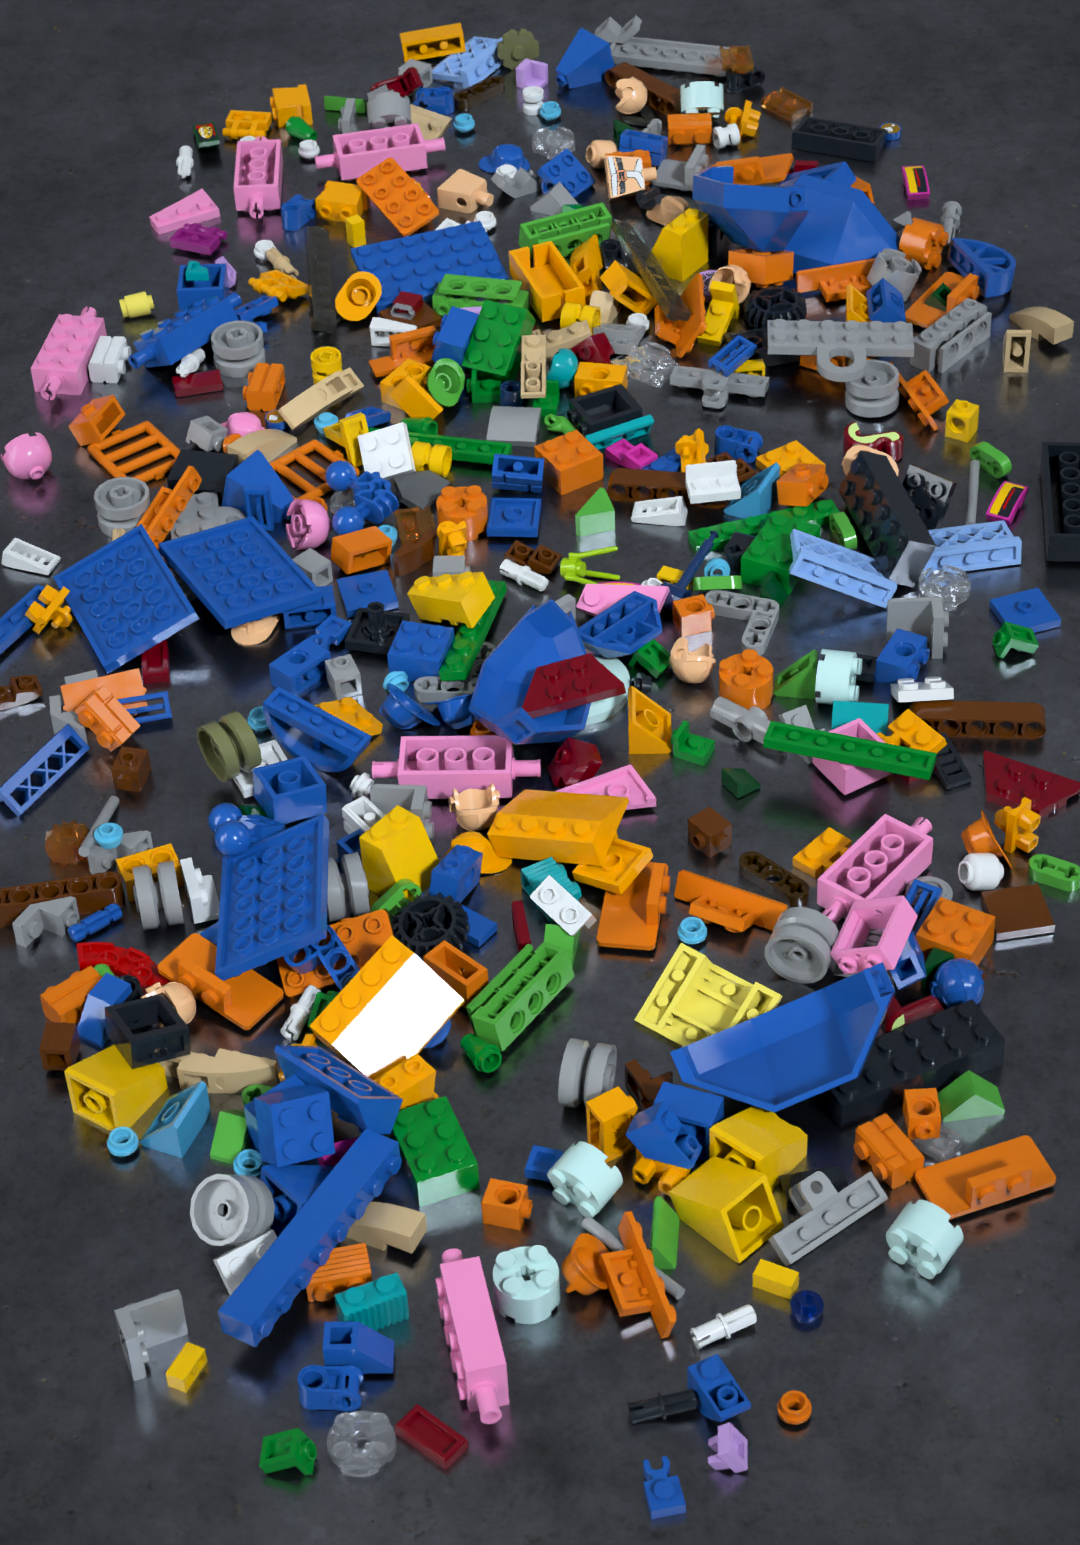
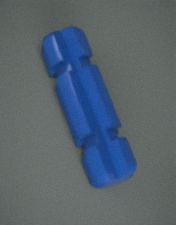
M112 903L105 907L104 911L99 910L81 920V924L76 923L69 927L68 934L73 941L79 942L86 938V934L91 935L109 925L111 921L115 922L123 916L118 904Z

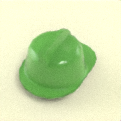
M449 358L439 359L427 376V388L431 396L439 404L447 407L454 406L464 388L465 374L460 365Z

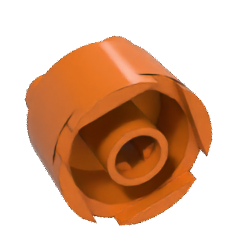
M912 218L911 220L914 222L911 225L907 224L903 230L899 250H903V253L906 254L905 259L911 262L913 258L919 263L921 268L927 270L933 267L938 268L942 259L941 252L943 246L948 242L949 233L944 231V227L941 224Z
M471 485L469 487L455 488L447 486L441 490V495L436 501L438 526L444 521H451L457 525L465 521L467 525V542L477 539L478 534L484 531V534L487 532V498L480 486Z
M752 649L744 650L740 654L723 659L719 663V697L726 698L746 709L752 706L759 707L761 710L769 706L773 696L774 670L772 664Z

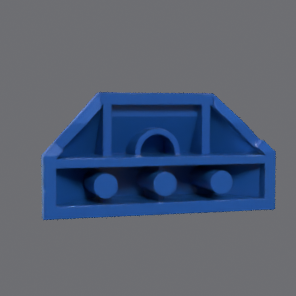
M633 591L578 628L584 648L606 658L634 653L662 633L657 600Z

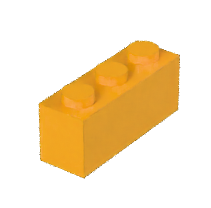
M461 23L400 33L405 62L409 59L422 60L466 52Z

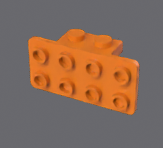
M792 153L760 158L756 156L716 162V164L710 167L733 166V184L759 186L766 183L777 184L785 180L794 158Z
M391 157L356 180L362 191L403 237L409 236L439 215V210L433 204L429 195L425 191L423 192L415 179L410 178Z
M945 272L905 312L906 322L928 328L967 298L977 300L981 295L978 286V276L970 273L965 278L952 272ZM942 283L952 290L947 296L946 312L924 304L928 297Z
M699 273L694 276L674 305V309L661 302L654 308L655 335L663 341L675 344L676 356L682 358L685 353L691 351L695 339L698 335L701 336L707 326L705 323L706 310L704 308L703 277Z
M649 862L622 895L605 891L596 938L597 945L601 947L648 951L655 949L661 914L666 913L667 896H664V894L669 893L670 876H668L667 864Z
M383 909L354 918H345L338 921V923L329 925L340 937L360 969L393 935L388 913ZM327 935V938L319 941V946L327 945L331 940V936ZM306 952L297 953L294 957V963L302 962L306 957ZM283 956L276 959L284 991L289 998L301 996L309 985H314L318 989L337 985L323 963L306 974H299L294 972L285 962ZM347 959L338 960L334 965V970L343 969L347 964Z
M197 933L191 934L158 964V972L172 982L181 983L186 986L195 998L243 1030L251 1029L283 999L284 992L281 988L252 969L224 981L219 979L215 975L217 946Z
M1024 1135L918 1169L915 1172V1180L928 1202L945 1210L951 1216L950 1219L1051 1187L1056 1183V1175L1032 1138Z

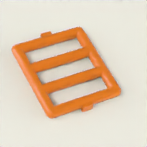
M144 421L123 431L119 429L112 432V436L103 439L102 442L93 443L87 447L88 453L114 478L127 477L125 474L170 454L175 458L132 477L143 482H148L152 479L157 481L165 477L166 473L171 472L180 453V449L149 421ZM143 432H147L150 435L109 454L104 455L101 452ZM159 443L162 448L118 467L113 463L154 444Z
M314 439L269 464L274 471H277L306 492L298 498L293 496L294 500H307L311 497H321L333 489L327 485L325 479L326 470L305 455L315 450L333 463L338 460L347 461L344 459L343 454L338 450L332 451ZM297 461L324 480L325 483L315 487L286 465ZM354 466L355 471H356L357 476H358L359 473H360V471H359V469H358L357 467Z

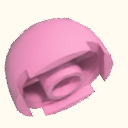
M35 432L37 436L31 437L28 433L22 434L4 447L6 452L4 456L1 453L0 457L11 475L20 480H35L41 478L50 467L52 452L45 436L41 433Z
M295 499L290 504L287 516H291V524H286L287 538L292 548L297 547L296 550L315 549L321 546L332 530V520L329 518L325 508L313 500Z

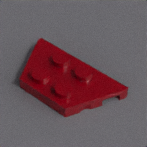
M588 653L537 667L522 708L532 718L622 695L626 693L624 683Z
M986 750L983 753L985 795L988 802L1003 807L1010 806L1012 809H1015L1021 805V800L1026 797L1032 801L1031 810L1043 817L1049 814L1051 810L1066 805L1068 798L1074 795L1080 797V782Z

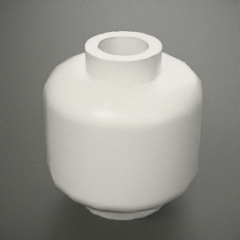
M988 852L970 853L965 856L958 867L959 880L967 889L972 891L993 890L1004 876L1002 863L999 862V859L994 854Z

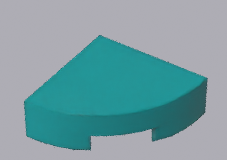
M189 261L185 273L186 280L209 281L208 269L200 266V263L197 261Z

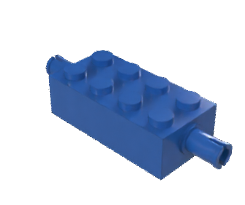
M234 292L224 298H218V296L210 297L207 300L204 297L192 302V307L189 309L183 308L175 312L176 317L160 321L156 329L142 332L140 334L141 338L133 342L137 352L128 357L130 365L134 369H138L142 365L145 368L172 365L211 341L212 332L218 326L231 321H239L234 308L242 304L240 296Z

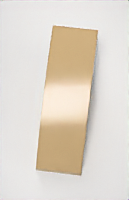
M1035 306L1009 315V319L1020 328L1031 330V336L1037 341L1046 339L1054 345L1073 337L1074 321L1056 310Z
M279 429L258 430L242 436L227 446L228 454L238 455L239 464H241L258 449L267 461L271 462L295 444L297 437Z
M371 1201L366 1207L362 1218L356 1220L350 1227L346 1237L361 1243L366 1242V1245L385 1251L386 1247L390 1245L413 1253L427 1231L426 1214L402 1206Z

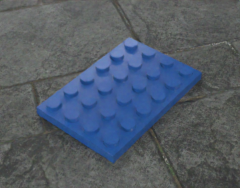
M481 221L351 248V257L358 272L374 274L381 283L382 294L375 305L377 313L392 307L393 301L401 291L423 295L425 303L431 302L439 282H442L445 274L509 280V276Z
M253 516L159 543L160 554L224 629L235 628L251 621L261 620L264 617L284 613L287 610L307 606L321 600L320 589Z
M142 524L53 577L60 590L63 587L70 590L65 599L107 673L121 667L123 664L199 619Z
M324 813L249 845L247 851L239 856H223L215 975L219 979L224 981L231 977H237L243 972L263 966L274 959L289 955L298 949L310 944H316L322 939L327 938L329 820Z

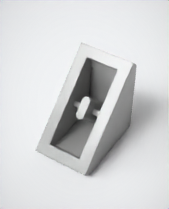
M558 182L531 206V211L553 216L561 213L563 204L578 203L561 182Z

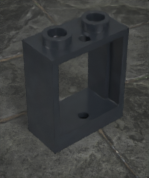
M622 384L570 399L569 410L567 411L568 420L571 424H574L578 432L584 437L643 417V408ZM613 408L619 412L596 420L590 418V415Z
M162 993L105 1007L106 1034L132 1069L190 1055L189 1027ZM157 1023H162L164 1026L163 1028L135 1035L130 1031Z

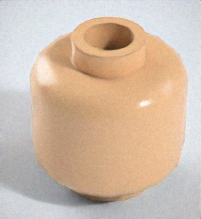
M595 140L586 149V160L595 169H605V154L619 152V149L611 140Z

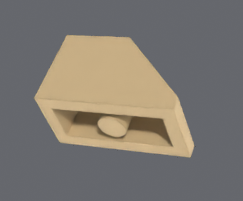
M1006 330L1002 352L1004 373H1028L1031 330Z

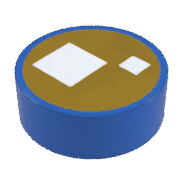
M884 123L880 126L881 129L888 130L886 140L892 141L901 137L900 125Z
M279 409L269 411L265 415V425L268 429L284 430L289 426L278 412Z

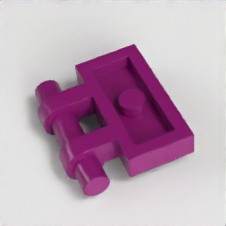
M186 223L184 228H179L169 239L170 247L183 251L197 252L202 255H211L221 244L220 239L226 240L227 231H222L219 227L214 226L210 228L202 227L199 223Z

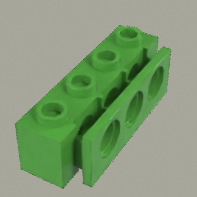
M602 202L520 224L519 246L521 248L529 247L530 258H533L532 245L552 241L561 255L567 257L572 255L576 247L595 234L598 236L600 247L601 242L610 237L612 216ZM572 245L575 246L574 248H571V249L568 248V246H572Z
M445 274L442 282H439L432 296L433 310L443 318L444 314L448 315L452 306L457 308L482 306L484 301H476L479 298L497 303L499 301H508L501 304L527 309L530 312L529 291L520 290L522 281ZM462 296L463 298L454 299L453 297Z
M543 942L534 951L533 945L527 944L466 1006L474 1034L496 1045L503 1052L575 977L567 949Z

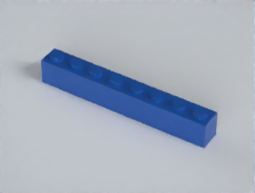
M367 1128L363 1131L218 1310L223 1333L253 1347H256L263 1337H267L271 1333L274 1323L282 1313H286L290 1309L293 1299L301 1289H305L309 1285L312 1275L320 1266L327 1262L331 1251L346 1238L348 1230L354 1222L362 1218L366 1207L374 1197H378L381 1194L384 1184L388 1179L399 1171L402 1158L400 1157L399 1143Z

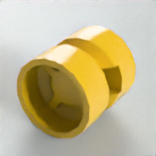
M566 302L561 312L560 329L568 327L575 322L587 320L593 335V328L600 325L601 310L597 306L585 305L582 308L579 303Z
M325 346L315 349L311 353L313 385L337 371H343L341 352L337 348Z
M415 441L411 448L415 472L430 470L446 478L452 463L451 447L435 444L432 447L430 443Z

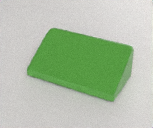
M324 96L325 110L341 111V107H345L347 98ZM355 98L356 113H366L367 99Z
M661 1196L654 1198L650 1250L653 1254L654 1266L658 1269L673 1270L676 1268L680 1219L677 1213Z

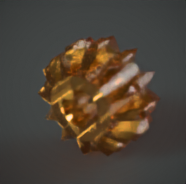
M63 820L61 825L54 824L52 825V830L46 832L44 846L48 857L52 859L53 863L60 862L64 867L68 863H72L75 866L77 861L86 862V857H82L78 853L80 846L90 831L85 823L78 824L76 820L66 823Z

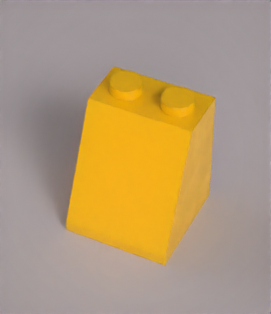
M689 207L662 229L645 262V268L683 282L708 262V214Z
M397 805L359 837L362 867L365 871L368 889L380 896L384 895L401 879H410L420 887L422 893L430 887L432 870L440 863L420 817ZM407 888L403 891L404 897L408 898L411 895Z
M115 1045L68 1067L64 1071L73 1112L109 1131L118 1127L131 1128L168 1089L164 1067L159 1063H154L132 1069Z
M752 1106L710 1128V1158L716 1156L765 1173L772 1191L779 1184V1176L789 1174L807 1156L808 1135L799 1127L792 1126L779 1118L774 1112Z
M716 1156L711 1157L669 1191L679 1219L737 1263H741L784 1227L766 1174Z

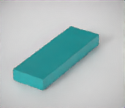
M650 414L586 435L585 438L598 450H602L622 438L629 441L649 434L654 424V419Z

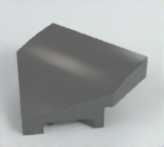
M430 470L403 474L392 478L399 505L405 504L420 516L441 495V490L450 484L448 480Z

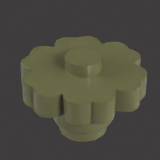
M512 29L502 35L503 41L497 43L498 58L503 60V65L511 70H516V67L523 60H534V58L539 56L538 41L534 39L532 32L521 29L518 32Z

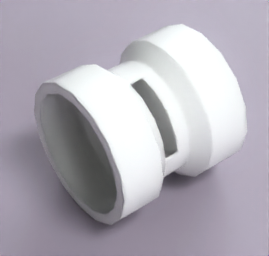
M538 86L524 88L522 92L523 99L525 100L523 112L531 116L539 115L543 104L544 90Z
M735 123L728 124L725 128L719 126L712 129V139L717 149L725 148L726 145L734 146L740 143V133Z

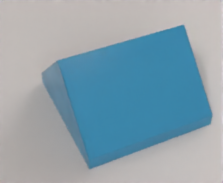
M776 462L744 481L740 486L741 499L730 500L723 511L728 515L743 519L766 514L778 497L776 481L780 479V465Z
M200 1081L168 1097L139 1143L144 1147L183 1158L211 1115L207 1085Z

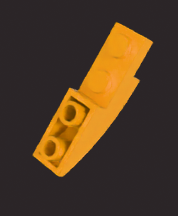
M595 234L576 247L570 258V268L585 287L586 305L590 303L594 290L603 291L599 270L603 268L598 236Z

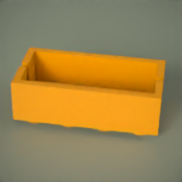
M552 241L532 245L533 268H530L529 247L509 251L510 276L515 281H522L520 290L529 291L530 305L542 322L561 318V312L566 302L579 303L582 308L586 305L585 287Z

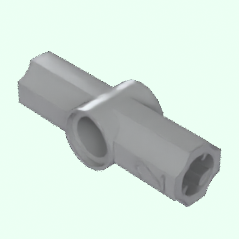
M720 696L714 701L710 709V717L731 727L734 734L740 740L748 742L754 739L763 744L764 736L771 721L768 720L764 711L759 707L752 706L746 709Z

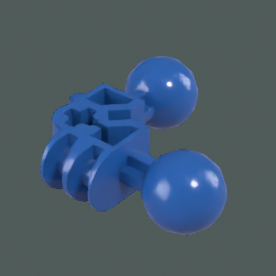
M342 460L331 463L326 469L325 479L331 489L338 492L352 489L355 507H341L333 515L332 525L337 534L343 535L363 529L364 518L373 523L381 524L385 518H388L392 512L399 508L398 500L391 492L390 482L382 479L379 472L370 473L366 471L357 477L354 466L348 461Z
M221 803L215 806L208 816V825L212 833L215 834V845L218 851L230 857L239 856L247 851L249 845L286 830L283 823L262 815H242L241 810L231 803Z

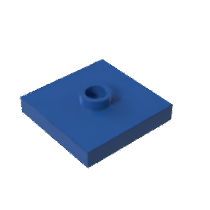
M491 498L487 536L538 537L542 507L541 499Z
M387 569L336 579L348 618L355 617L359 608H367L371 602H381L384 605V611L399 608L398 599Z
M1039 588L990 599L989 607L1002 625L1006 621L1031 628L1034 633L1061 626V618Z

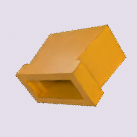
M306 84L292 88H272L273 97H269L273 120L278 121L279 128L285 127L287 121L292 116L301 117L308 125L313 124L311 103Z
M327 181L325 190L315 198L317 218L345 222V218L356 214L361 217L363 210H368L371 206L370 198L358 185Z
M616 260L600 277L610 290L612 297L635 313L647 315L659 302L658 298L651 292L646 281Z
M417 1053L373 1080L403 1099L399 1110L439 1098L434 1092L436 1070Z

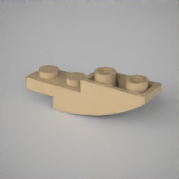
M587 320L575 322L568 327L546 334L547 363L551 362L552 357L559 349H571L592 335ZM537 329L532 331L531 335H541V332Z
M523 335L521 398H546V335Z
M349 367L342 372L337 371L319 381L281 407L278 412L291 429L294 430L316 418L321 413L326 412L331 406L359 392L364 385Z
M219 1048L215 1057L203 1053L190 1052V1055L158 1062L164 1067L166 1076L179 1079L180 1089L183 1090L203 1081L207 1085L208 1093L231 1094L242 1093L246 1087L253 1084L275 1087L280 1082L277 1061Z

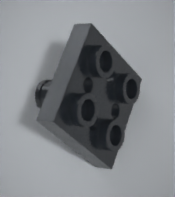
M910 464L902 485L916 510L920 511L918 514L925 526L930 529H940L957 483Z
M371 602L367 608H359L345 639V649L387 655L402 621L410 622V614L384 611V605L381 602Z

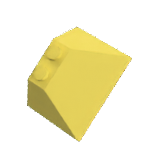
M680 943L636 1016L635 1021L684 1047L775 1009L782 999V995L757 982L753 985L713 964L706 955Z

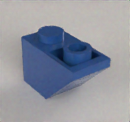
M663 1101L635 1114L625 1134L645 1158L685 1169L694 1167L703 1148L697 1138L687 1130L677 1115Z
M358 1321L324 1322L322 1351L325 1366H355L361 1369L363 1374L393 1373L395 1342Z
M718 1354L687 1367V1390L692 1389L694 1391L697 1407L704 1417L722 1422L751 1409V1403Z

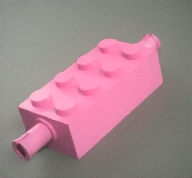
M418 123L332 135L334 154L314 156L317 170L336 167L341 180L351 181L359 178L390 157L404 171H418L427 168V153L444 152L445 141L443 137L424 140Z
M258 136L254 141H237L234 176L236 211L249 212L253 218H256V213H258V218H261L264 210L272 211L281 208L283 175L281 139L268 140L262 136V140H260V136Z
M88 306L84 307L80 316L71 314L58 315L31 367L35 392H41V396L44 399L48 400L50 397V400H53L56 394L81 396L90 377L88 364L97 340L100 336H107L104 318L96 317L97 312L94 308L89 307L88 310Z
M499 735L401 736L400 753L397 761H372L373 779L397 778L399 785L427 786L428 799H448V797L452 796V789L456 788L458 793L469 788L486 790L491 783L494 784L495 790L499 791V798H512L513 780L516 777H541V760H515L513 743Z
M884 814L818 878L817 904L826 908L822 914L826 915L836 925L842 918H847L854 901L899 896L906 889L907 885L932 863L933 838L926 835L932 831L930 821L928 819L924 820V817H918L909 826Z
M456 1248L449 1249L441 1256L443 1262L440 1264L441 1278H436L435 1282L439 1297L437 1302L440 1318L444 1319L445 1339L447 1346L450 1345L452 1369L454 1373H457L458 1377L456 1382L460 1400L466 1399L469 1413L480 1412L482 1423L493 1424L502 1418V1412L499 1407L509 1405L507 1365L480 1257L462 1259L461 1250Z

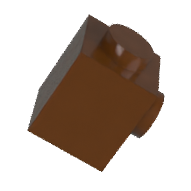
M121 747L111 768L115 789L142 792L151 772L148 750Z
M709 806L688 818V840L696 849L701 850L711 858L732 845V824Z
M46 1022L39 1048L43 1070L65 1071L68 1067L76 1064L80 1048L76 1023Z

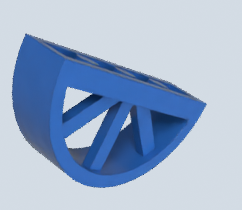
M844 161L787 174L786 179L778 183L777 186L801 174L849 187L857 178Z
M950 238L947 260L965 278L970 273L977 275L979 292L985 298L1003 295L1011 289L1016 260L1009 252L979 240Z
M279 686L263 702L265 720L276 740L293 757L306 756L314 769L325 772L343 771L354 763L371 741L372 736Z

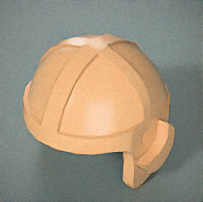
M633 76L617 81L615 94L621 101L615 109L627 115H632L642 110L647 100L645 85Z
M727 265L715 272L708 285V290L711 295L710 286L712 281L734 284L738 303L741 304L749 294L751 280L743 268L737 265Z
M680 637L671 649L669 662L672 670L685 683L696 684L703 682L708 678L716 665V659L712 658L714 655L712 654L710 644H704L696 651L690 652L688 651L687 638Z
M493 783L486 790L469 788L458 793L456 788L452 789V796L448 797L449 810L454 812L456 821L462 828L470 831H482L490 827L495 819L500 793L498 790H495Z
M160 982L146 988L147 993L140 997L145 998L162 993L186 1024L192 1021L196 1012V1002L192 992L181 983L170 982L161 986ZM157 1023L160 1028L164 1027L162 1023Z

